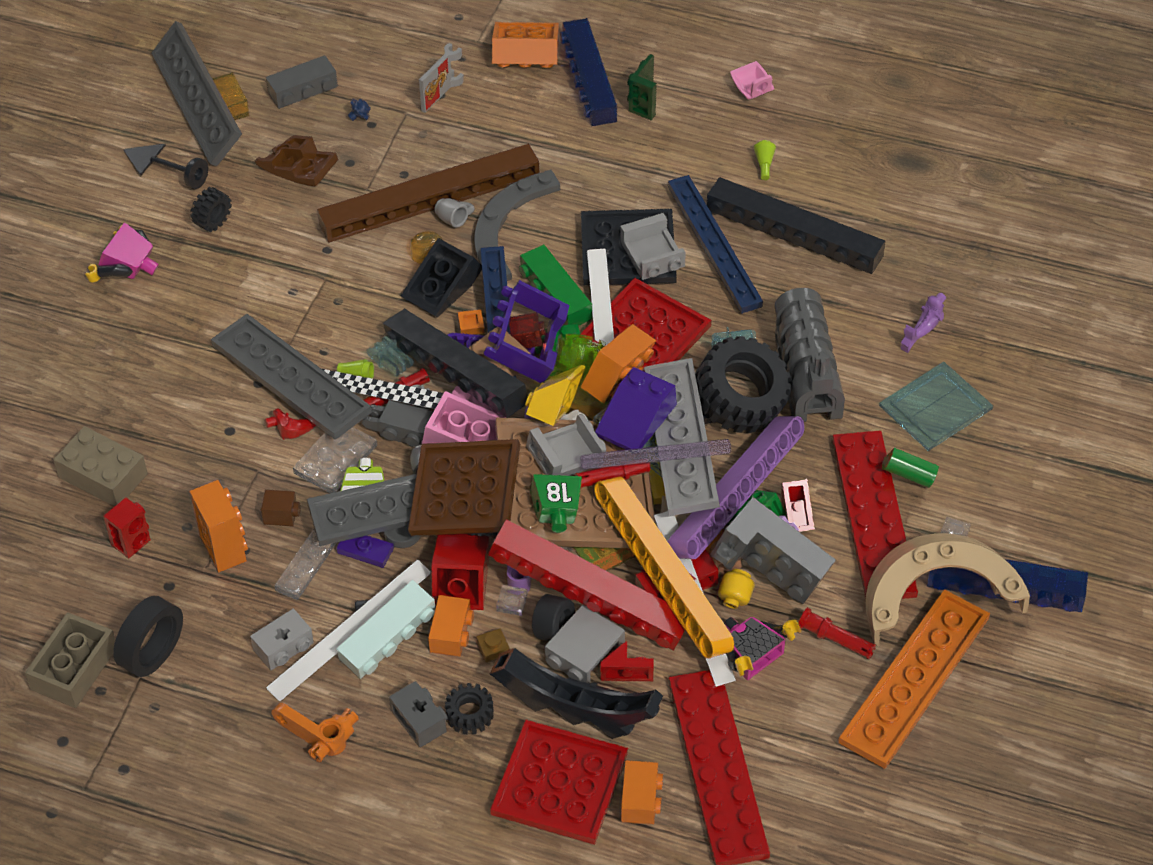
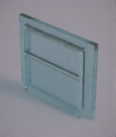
M942 362L879 403V406L928 451L994 407L945 362Z

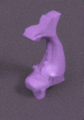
M938 293L936 297L933 295L928 297L925 306H922V314L915 328L906 325V328H904L905 337L901 342V350L908 353L919 338L928 334L939 321L944 319V305L942 303L946 300V296L943 293Z

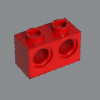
M125 497L103 517L111 546L129 559L151 539L144 508L139 503H133Z

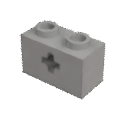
M294 608L250 636L253 651L270 670L284 665L291 657L299 652L306 651L314 643L312 629Z

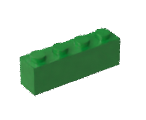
M544 244L520 255L519 271L524 279L527 278L532 287L570 305L566 321L563 325L578 323V326L593 319L592 303Z

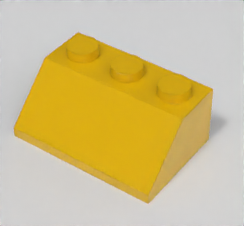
M577 366L551 377L545 383L542 382L539 388L536 387L534 392H530L526 400L525 406H528L526 415L554 426L570 410L586 366Z

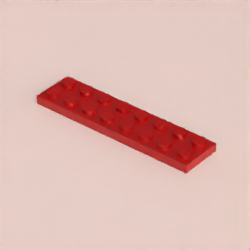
M881 430L833 434L832 437L865 599L869 581L878 564L889 552L906 542L892 475L890 472L882 469L887 453ZM916 580L906 589L902 599L917 598Z
M710 670L669 677V685L714 864L737 865L770 859V850L725 684L716 686Z

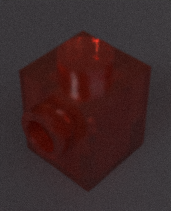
M537 312L510 317V335L523 347L543 346L542 336L546 335L544 321H539Z

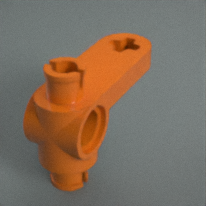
M279 703L271 711L272 716L281 726L312 745L308 753L317 762H322L326 755L334 756L343 752L346 747V741L354 733L352 726L359 720L354 711L349 714L351 711L349 708H346L341 715L334 714L330 719L322 721L319 725L284 703Z

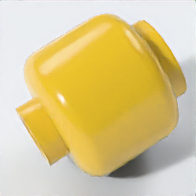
M732 569V571L726 572L723 575L718 589V596L724 601L723 604L726 607L738 609V606L748 605L755 583L748 572Z

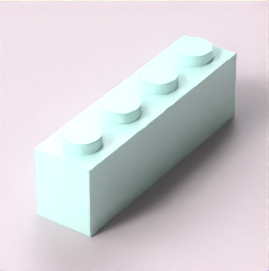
M414 580L410 581L337 648L339 660L360 679L366 674L370 675L376 670L378 663L385 656L390 657L396 651L399 643L404 639L408 640L416 632V628L422 622L426 623L434 616L436 609L435 600Z

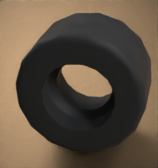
M545 594L540 598L532 617V630L537 639L550 641L575 614V606L572 600L551 594Z

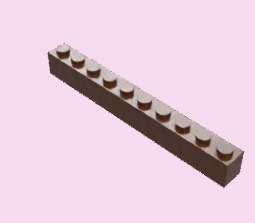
M525 144L317 209L319 226L327 242L331 243L433 211L437 202L443 198L461 202L506 188L521 179L540 173L539 160L530 144Z

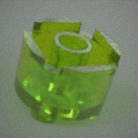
M561 334L558 336L556 353L558 354L555 367L560 369L559 373H563L577 366L584 365L586 368L583 377H586L598 352L606 346V343L600 339L599 343L592 342L593 337L586 335L566 334V338H563Z

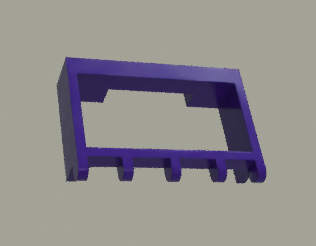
M519 280L513 289L508 286L502 287L501 294L508 299L507 302L504 300L498 301L497 308L504 312L503 317H494L493 324L499 327L498 333H489L488 340L494 343L495 346L494 348L486 347L484 355L539 383H544L554 370L558 353L552 350L556 334L566 321L570 305ZM514 301L549 318L540 358L503 341Z

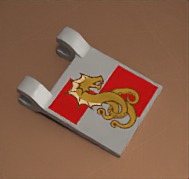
M446 44L444 47L445 54L419 79L422 112L426 113L451 87L459 86L464 82L463 74L460 73L457 77H454V70L451 69V61L459 60L462 57V48L453 51L452 44Z

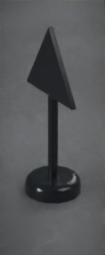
M165 143L123 149L140 176L143 175L152 162L184 172L185 184L193 189L200 188L207 179L209 168L208 163L204 159L193 158L185 167L157 158L166 146Z

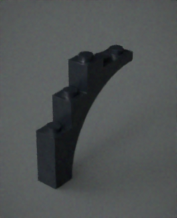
M516 648L500 653L489 673L535 712L552 707L573 726L591 721L611 739L627 736L632 732L636 723L654 718L660 710L659 705L663 698V695L656 689L640 693H621L601 690L574 682L537 664Z

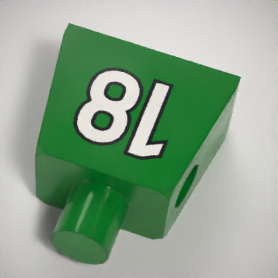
M533 474L530 494L537 519L541 523H551V529L555 533L566 531L567 524L575 522L579 505L581 476Z

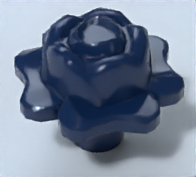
M352 98L350 101L352 111L348 114L349 118L353 121L357 117H364V119L368 120L370 117L368 113L371 107L361 98L359 100Z

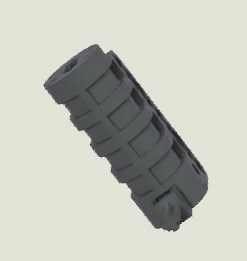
M810 288L791 289L780 295L774 305L777 352L780 355L779 359L781 361L784 360L788 367L786 372L790 373L792 380L789 383L792 386L791 394L788 396L791 416H799L806 422L807 414L827 412L829 420L842 419L845 397L840 376L837 372L836 359L832 353L833 346L828 334V325L824 317L821 296L817 291Z

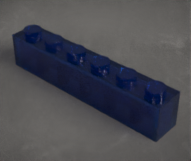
M588 18L562 22L563 31L559 32L561 44H565L564 52L566 59H570V72L575 74V88L580 89L578 90L580 103H584L583 111L585 118H589L591 126L617 122V104Z
M1005 559L1017 571L1025 583L1030 595L1029 604L1064 609L1069 612H1082L1086 599L1088 572ZM944 567L929 571L927 587L937 590L956 591L967 595L986 596L991 599H1004L1000 594H994L986 578L971 570L959 567Z

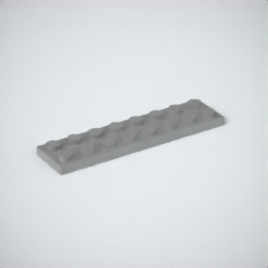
M692 358L644 367L646 373L676 386L677 405L655 431L669 516L719 508V499Z

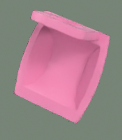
M757 61L730 71L735 85L748 100L774 90L772 76L768 75Z

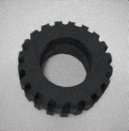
M736 336L735 339L733 337L726 338L722 342L716 343L709 350L696 370L695 376L702 411L704 414L708 413L711 416L710 420L712 422L720 423L721 427L726 430L731 428L734 429L733 432L742 433L744 430H746V433L756 432L757 429L762 430L778 416L789 400L788 396L791 394L792 389L789 383L792 380L790 373L786 372L788 368L784 360L781 361L779 359L780 355L776 350L773 352L769 349V345L764 342L763 344L758 343V339L749 338V340H746L744 336ZM736 372L748 377L757 387L760 397H747L735 391L728 383L725 373Z

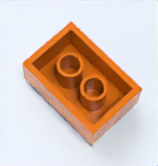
M632 324L598 352L581 388L605 404L609 399L613 398L619 384L633 367L642 371L645 370L642 366L644 362H648L654 353L652 347L656 340Z
M219 480L191 490L190 496L199 536L218 573L246 562L245 551L248 550V546L243 537L245 531L240 522L242 516L237 506L232 507L230 503L232 502V497L228 488L223 489Z

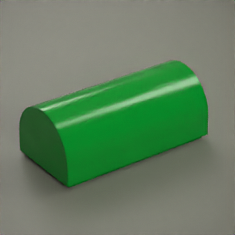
M893 448L884 458L882 469L930 488L936 479L939 466L900 449Z

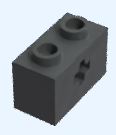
M416 681L389 696L391 712L419 748L447 732V715L441 706H435L430 692L425 687L422 689Z

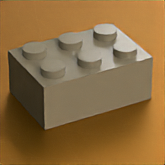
M86 426L54 458L55 467L60 479L113 506H116L125 497H128L148 474L143 455Z
M67 612L25 672L30 689L77 708L113 655L115 643L113 630Z

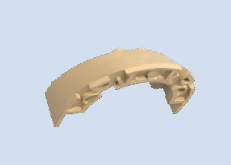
M935 533L908 540L897 546L882 559L873 572L868 584L865 603L866 616L873 644L880 646V632L892 629L898 623L900 602L909 585L924 573L944 567L964 568L983 576L990 583L995 595L1000 594L1007 601H1019L1022 614L1028 612L1030 595L1017 571L989 546L963 535Z

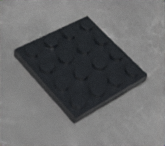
M672 209L581 211L583 286L590 285L587 250L606 249L609 285H626L634 278L646 284L677 283L676 270L642 280L621 243L622 225L664 213L667 218V230L674 240Z

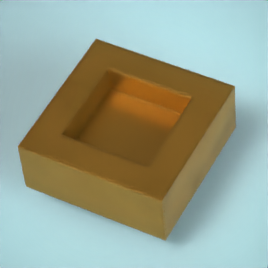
M501 628L476 636L477 644L485 662L497 659L500 653L510 650Z

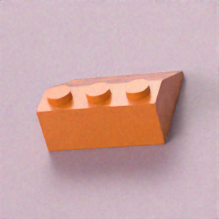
M495 22L492 36V64H497L499 67H508L510 64L530 67L532 64H540L541 67L545 68L557 65L559 23Z

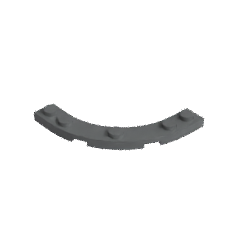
M552 169L526 177L509 185L486 205L475 229V252L477 261L481 265V248L499 247L498 234L511 210H516L523 204L538 197L560 191V183ZM505 262L507 281L512 280V273Z

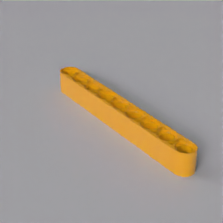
M622 477L597 482L594 487V493L598 502L701 654L709 659L732 652L734 640L731 633L627 482Z

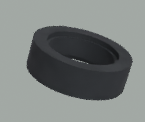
M150 596L141 601L129 613L117 634L113 649V657L116 664L138 677H146L155 672L170 656L178 642L183 627V613L181 609L160 596ZM156 624L152 636L150 637L146 645L141 649L142 643L146 635L148 634L150 629Z

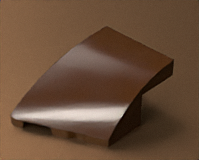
M293 135L285 140L284 143L272 148V154L265 158H256L255 163L262 169L286 180L303 185L317 186L339 159L336 152L317 151L312 136Z

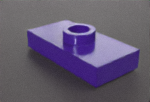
M368 535L341 541L337 546L338 554L384 568L394 550L393 543Z

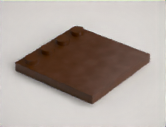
M519 440L422 444L408 528L410 535L500 532L506 519L511 521L521 445Z

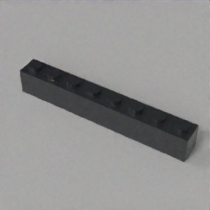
M719 177L707 194V207L710 212L829 257L840 263L847 264L858 270L873 274L884 256L886 240Z
M404 308L383 322L384 336L390 345H395L404 354H409L420 364L423 363L432 372L443 376L449 383H454L463 392H468L480 403L483 402L488 405L494 412L508 418L525 406L528 398L525 383Z

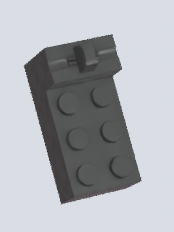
M754 497L726 528L710 554L730 571L740 558L744 559L751 567L757 569L769 581L778 585L790 597L801 604L805 603L836 561V559Z

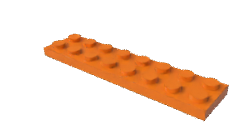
M944 589L843 731L838 743L886 769L988 621L990 613Z

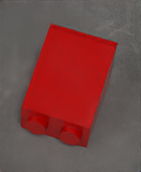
M470 534L438 535L432 560V598L435 600V608L438 597L441 595L470 599V610H484L489 564V536H473Z

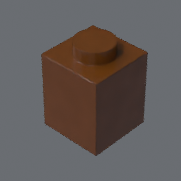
M265 490L261 507L264 525L294 526L295 517H299L301 509L300 502L296 501L295 491Z

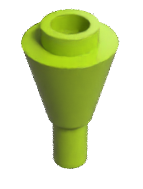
M761 140L754 145V151L761 168L762 180L770 178V166L776 149V145L768 140Z

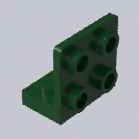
M649 54L645 60L640 62L635 73H631L628 78L629 93L627 101L629 102L628 112L652 121L656 116L657 83L654 82V55Z

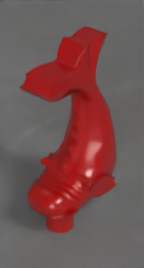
M279 408L273 410V417L265 419L266 427L276 426L283 440L300 437L316 427L309 419L298 420L290 418L289 413L285 414Z

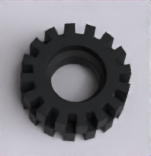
M208 187L207 190L204 189L202 191V195L198 194L197 202H193L195 206L190 210L192 212L190 218H192L191 221L206 231L212 232L213 230H218V226L221 227L223 225L222 222H226L228 219L226 215H230L231 211L228 209L232 208V204H230L232 201L228 195L218 189Z
M467 683V687L463 688V685L460 684L458 685V691L453 688L451 695L448 694L446 697L445 711L447 721L451 728L454 726L456 732L459 733L462 729L463 734L468 735V730H472V735L477 734L476 729L479 728L482 732L485 730V725L490 726L491 719L493 720L494 717L493 701L491 694H488V690L485 687L481 690L480 684H476L475 688H473L471 683ZM467 703H474L480 707L478 712L470 715L461 713L459 708Z

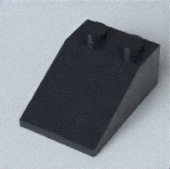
M437 238L401 294V297L438 318L473 285L482 271V265L471 255Z

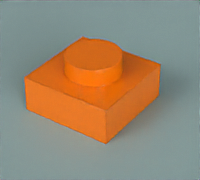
M481 309L458 312L460 333L472 335L484 333Z

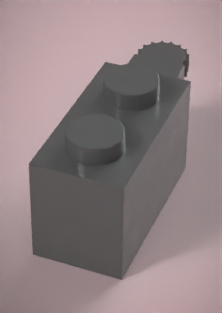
M389 400L386 407L371 405L372 413L370 415L372 417L367 416L362 420L364 427L380 432V437L416 447L422 445L425 426L433 411Z

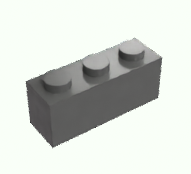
M325 55L266 77L268 94L278 109L338 87L336 70Z

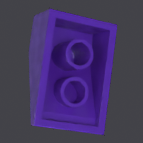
M633 367L619 384L595 433L599 438L638 454L670 412L676 407V386Z

